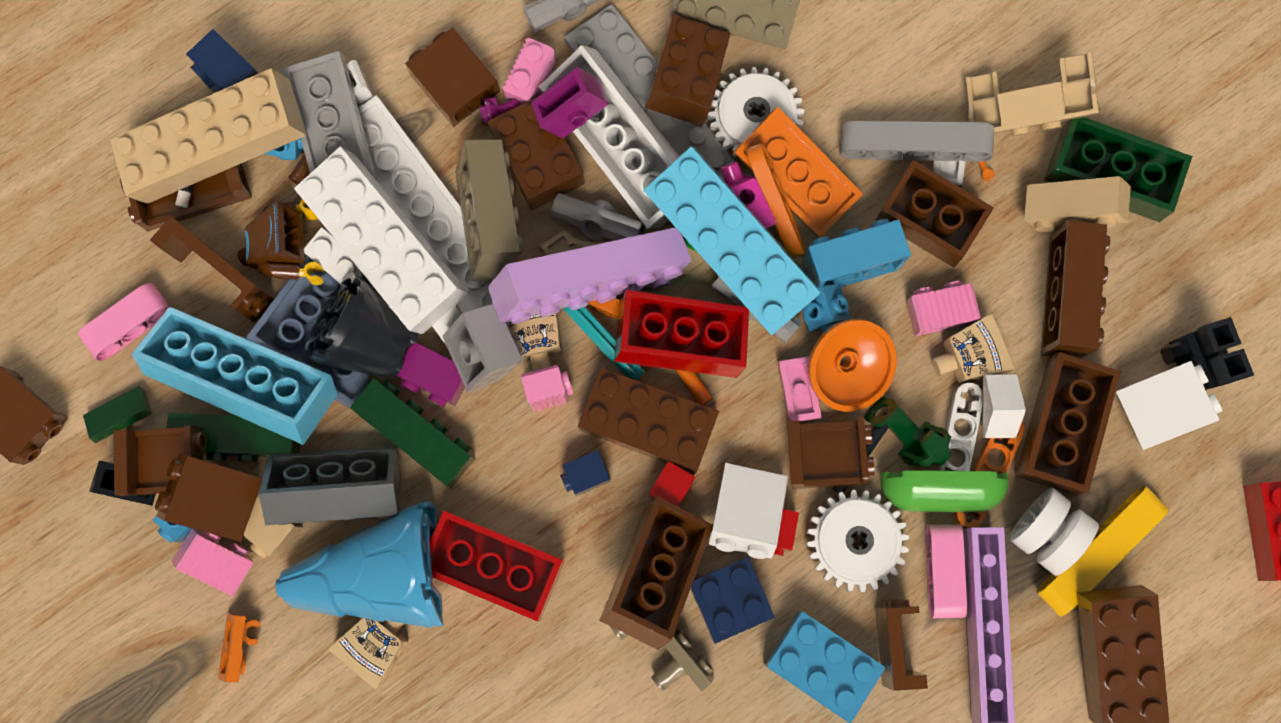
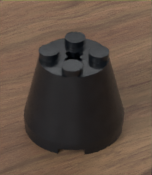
M349 273L342 280V284L345 285L343 289L338 290L334 295L331 294L323 306L310 334L314 340L313 348L308 347L306 357L319 364L382 378L387 377L390 373L396 376L403 368L405 359L402 357L407 347L413 346L419 333L411 332L407 329L369 282L355 273Z

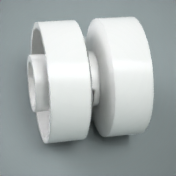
M1050 488L1041 494L1025 511L1013 528L1009 540L1027 554L1040 548L1037 562L1054 576H1058L1069 569L1085 553L1098 531L1099 523L1081 509L1067 516L1071 502L1054 488Z

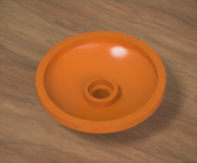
M849 319L833 325L820 336L809 357L808 378L813 392L820 401L838 411L853 412L871 406L885 394L893 381L897 366V354L894 343L883 328L868 320ZM846 356V361L840 364L841 359Z

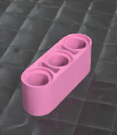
M148 283L137 288L80 329L78 336L96 361H102L111 357L152 328L170 306L153 283Z
M928 524L925 531L930 616L931 618H965L967 614V593L962 527L960 524Z

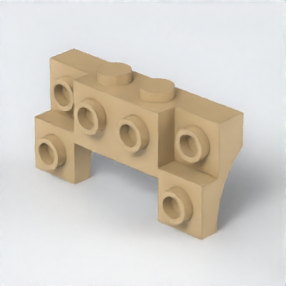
M1088 52L1083 55L1059 58L1062 82L1005 93L1000 91L997 71L975 77H966L969 122L992 124L994 126V134L1011 132V136L1029 134V128L1042 126L1043 131L1061 128V122L1100 114L1093 53Z

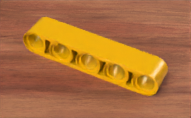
M1146 485L1140 487L1099 526L1093 541L1079 560L1058 576L1051 574L1039 586L1036 593L1059 617L1066 615L1078 604L1077 593L1091 591L1168 514L1169 508Z

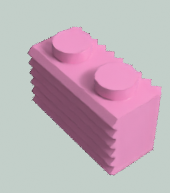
M531 38L525 39L526 43L523 44V49L520 50L521 54L515 60L516 64L512 65L513 70H510L511 75L507 76L506 85L502 86L507 102L517 99L520 105L540 96L542 90L539 86L550 76L556 63L554 49Z
M953 281L943 285L944 289L932 291V287H924L913 291L914 295L906 302L915 337L969 326L981 320L972 283L963 285L962 281Z
M558 365L521 375L527 401L535 412H538L539 409L544 411L545 407L547 409H550L551 406L556 407L557 404L561 406L563 402L568 404V395L573 394L567 371L561 372Z
M192 528L180 546L179 551L176 552L175 557L172 559L175 569L230 596H234L254 564L253 560L248 556L250 551L235 542L228 546L220 542L221 536L204 531L200 532Z

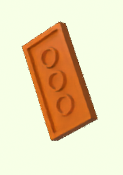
M775 107L733 151L753 172L748 159L747 149L761 143L764 144L791 211L818 238H821L863 195L779 107Z

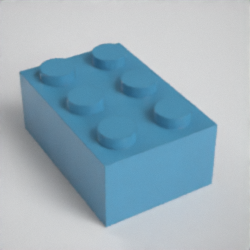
M883 219L870 225L871 228L859 231V228H852L842 232L839 238L830 240L829 237H822L812 241L801 262L804 272L817 287L840 285L842 288L899 271L911 256L900 220L889 222L888 219Z
M797 611L763 664L848 723H852L886 668L803 611Z

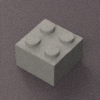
M494 304L464 312L442 336L467 393L500 382L523 361L520 346L513 340L508 329V321L500 323Z

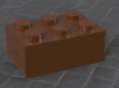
M673 14L665 33L644 108L702 127L712 106L731 33Z
M536 98L487 121L494 140H502L503 150L509 154V169L531 211L554 200L558 193L566 194L585 184L583 171L566 139H562L540 128L531 104Z
M912 160L875 221L888 219L889 222L900 220L907 240L954 268L967 253L994 207L924 165Z

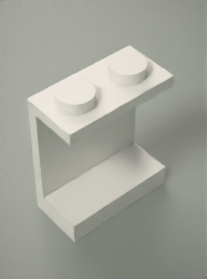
M1189 361L1116 391L1143 450L1220 420L1217 413L1222 412V408L1215 394L1208 396L1203 386L1204 383L1208 382V379L1200 364L1194 367L1192 361Z
M725 463L709 545L716 546L717 549L725 552L735 550L748 553L749 556L757 559L772 558L778 543L788 476Z

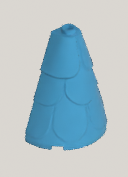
M432 501L421 502L398 512V515H392L375 525L360 530L338 544L331 543L283 570L275 583L277 595L283 598L292 608L338 617L350 615L380 622L386 620L427 628L443 626L442 594L432 583L430 536L433 535L438 524L437 506Z

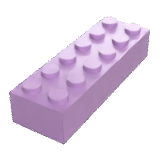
M675 227L506 264L488 286L500 323L512 321V324H519L529 320L532 315L540 313L542 317H548L558 313L561 308L570 307V310H577L587 306L588 302L598 300V303H606L615 299L616 295L624 294L626 290L643 292L644 288L652 287L653 290L665 288L670 285L671 279L683 274L682 269L692 261L683 236Z

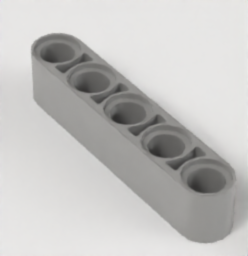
M848 121L842 124L840 155L847 159L988 161L993 158L994 126L983 122Z

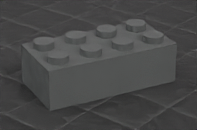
M397 446L268 455L259 490L265 525H287L302 522L317 523L327 520H352L355 518L398 515L401 474Z

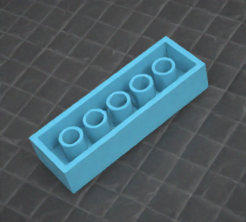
M691 146L643 190L771 336L821 293L817 285L695 147Z
M172 307L166 310L131 354L143 375L302 445L305 444L338 395L331 375Z

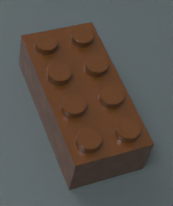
M1069 220L1050 236L1041 356L1051 357L1061 352L1082 358L1096 351L1103 342L1104 330L1100 327V320L1105 312L1106 298L1102 296L1103 285L1108 278V267L1104 265L1105 254L1108 253L1110 248V236L1107 235V225Z
M1061 352L1049 357L1015 476L1075 496L1089 493L1121 371Z
M600 367L580 418L578 428L587 434L665 463L669 461L683 470L696 474L719 411Z
M657 496L642 513L599 621L657 650L670 642L704 554L713 524Z
M1143 585L1078 592L1089 719L1093 723H1169L1158 594Z

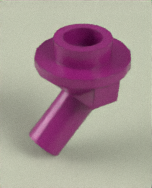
M485 98L484 105L479 106L482 123H487V121L520 106V102L517 99H513L497 105L496 98Z

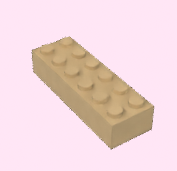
M270 68L110 139L125 196L148 204L302 138L307 134L290 79Z

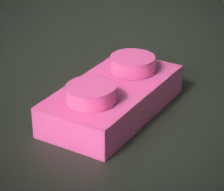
M810 356L778 362L789 421L804 422L822 417L818 397L813 392L808 378Z

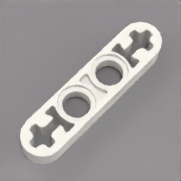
M965 383L954 391L946 430L952 437L949 443V450L957 449L961 451L964 456V462L960 467H955L947 461L942 466L938 465L937 471H945V469L947 471H970L983 407V391L977 384ZM968 390L971 391V396L976 398V401L969 403L967 412L974 413L973 416L968 413H957V409L961 411L965 408L966 400L961 398V394L966 393ZM964 419L969 423L970 432L967 436H960L955 432L954 423L956 420Z

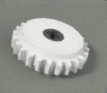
M753 67L751 74H747L744 69H740V76L738 78L733 73L729 74V84L723 80L720 82L719 88L721 91H715L710 109L712 111L708 113V121L713 122L710 124V131L717 132L714 138L715 141L720 142L723 140V150L731 148L734 151L775 107H779L799 129H802L804 121L800 120V118H803L804 109L798 108L802 104V98H794L797 88H787L790 81L788 78L781 82L778 80L779 72H776L772 77L768 75V68H765L762 74H758L756 67Z
M851 490L849 498H846L843 492L837 494L838 502L828 498L826 500L827 509L822 506L817 508L818 513L821 515L820 518L811 517L810 519L816 525L815 529H808L806 531L807 534L813 536V541L807 542L806 546L814 547L815 551L808 557L809 559H818L819 561L814 569L816 571L822 569L826 571L823 576L825 581L832 577L835 578L834 587L839 588L842 583H846V591L852 592L854 585H857L859 592H865L866 584H869L872 590L878 589V580L883 584H888L889 579L886 575L889 573L897 576L899 573L894 566L896 564H905V561L899 557L900 553L909 552L908 548L902 546V541L908 540L909 535L901 534L900 529L907 525L906 523H897L896 518L901 513L899 511L893 513L889 511L892 504L890 501L883 505L880 504L881 495L879 494L869 499V492L866 490L862 492L860 497H857L856 490ZM852 534L853 536L859 534L863 536L861 538L862 548L861 546L853 548L854 540L851 537Z

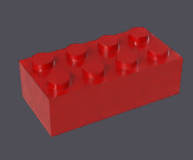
M626 290L619 302L614 362L737 378L746 368L749 310L743 306Z
M444 510L430 540L432 578L537 622L541 621L565 560Z

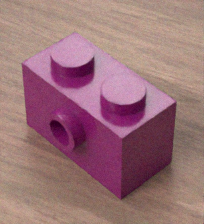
M576 67L532 101L531 104L540 128L563 139L609 105V101L600 79Z

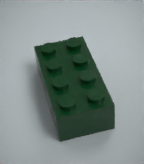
M1081 117L1070 119L1063 125L1044 180L1052 183L1120 176L1131 186L1129 212L1160 223L1175 211L1193 156Z

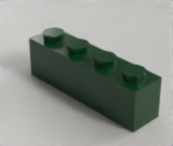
M373 379L351 405L350 409L443 484L452 489L475 460L469 455L472 448L459 438L454 442L444 435L448 431L446 427L434 418L431 422H428L421 416L424 410L411 399L405 403L398 398L397 395L400 391L387 380L381 384L376 379Z
M168 413L166 428H181L190 425L203 427V432L207 439V447L203 452V455H207L206 460L226 461V456H238L239 462L256 463L258 457L300 453V443L236 415Z

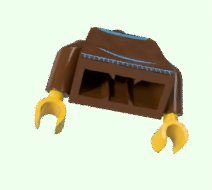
M303 199L300 204L277 201L266 206L262 213L245 228V247L238 251L239 261L244 266L258 269L260 274L289 280H299V277H306L311 284L321 285L324 282L320 276H312L316 271L324 272L320 264L309 262L304 268L300 267L301 264L305 263L302 213H304L308 220L318 219Z

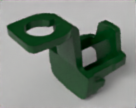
M881 397L864 415L865 421L876 427L886 425L904 444L898 455L909 466L918 467L923 465L928 467L932 463L942 466L951 457L949 443L952 437L948 431L942 427L939 428L931 425L927 421L918 428L906 413L899 408L898 403L894 399ZM889 406L887 416L875 417L879 409Z

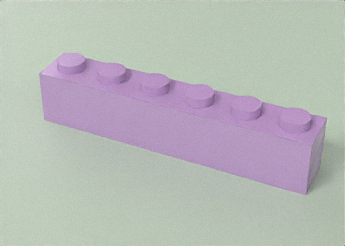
M1004 527L962 529L967 593V633L972 723H1015Z

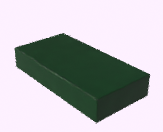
M138 386L83 415L89 439L97 443L113 435L114 430H122L151 415L152 412L145 390Z

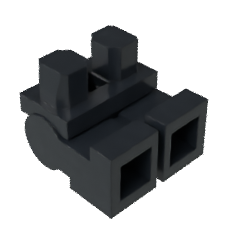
M1231 317L1197 328L1196 331L1169 342V345L1160 351L1163 361L1167 365L1177 363L1180 366L1189 361H1192L1194 367L1200 364L1208 379V382L1203 384L1205 390L1255 376L1244 348L1230 353L1227 351V349L1242 344Z

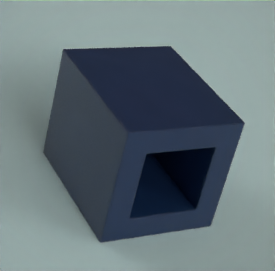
M598 450L564 464L565 473L560 475L566 491L573 490L576 497L611 482Z

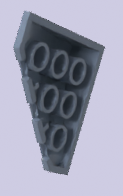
M307 255L305 263L301 264L300 267L304 268L306 264L314 261ZM325 270L324 272L316 271L312 274V276H320L324 282L321 285L311 284L306 277H299V280H288L246 339L331 375L338 394L335 401L350 408L370 384L369 374L319 364L306 357V350L308 347L313 348L314 344L313 337L310 336L313 326L329 296L341 290L339 282Z

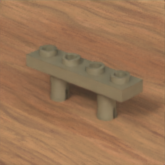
M611 627L614 634L620 640H623L628 636L627 634ZM675 630L672 640L664 645L671 653L672 659L653 674L651 678L661 691H664L686 674L703 691L712 684L714 676L711 673L714 670L703 656L698 658L690 647L693 644L682 630L679 632Z

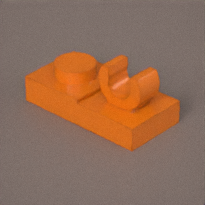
M227 613L218 679L224 682L239 683L240 674L243 675L246 668V655H243L242 643L248 645L258 643V639L248 638L246 631L251 626L260 627L261 623L259 621L246 620V616Z

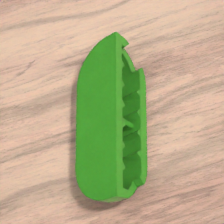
M991 471L880 473V482L886 498L894 506L904 511L977 513L993 509L1004 499L1008 490L1009 474H997V472Z

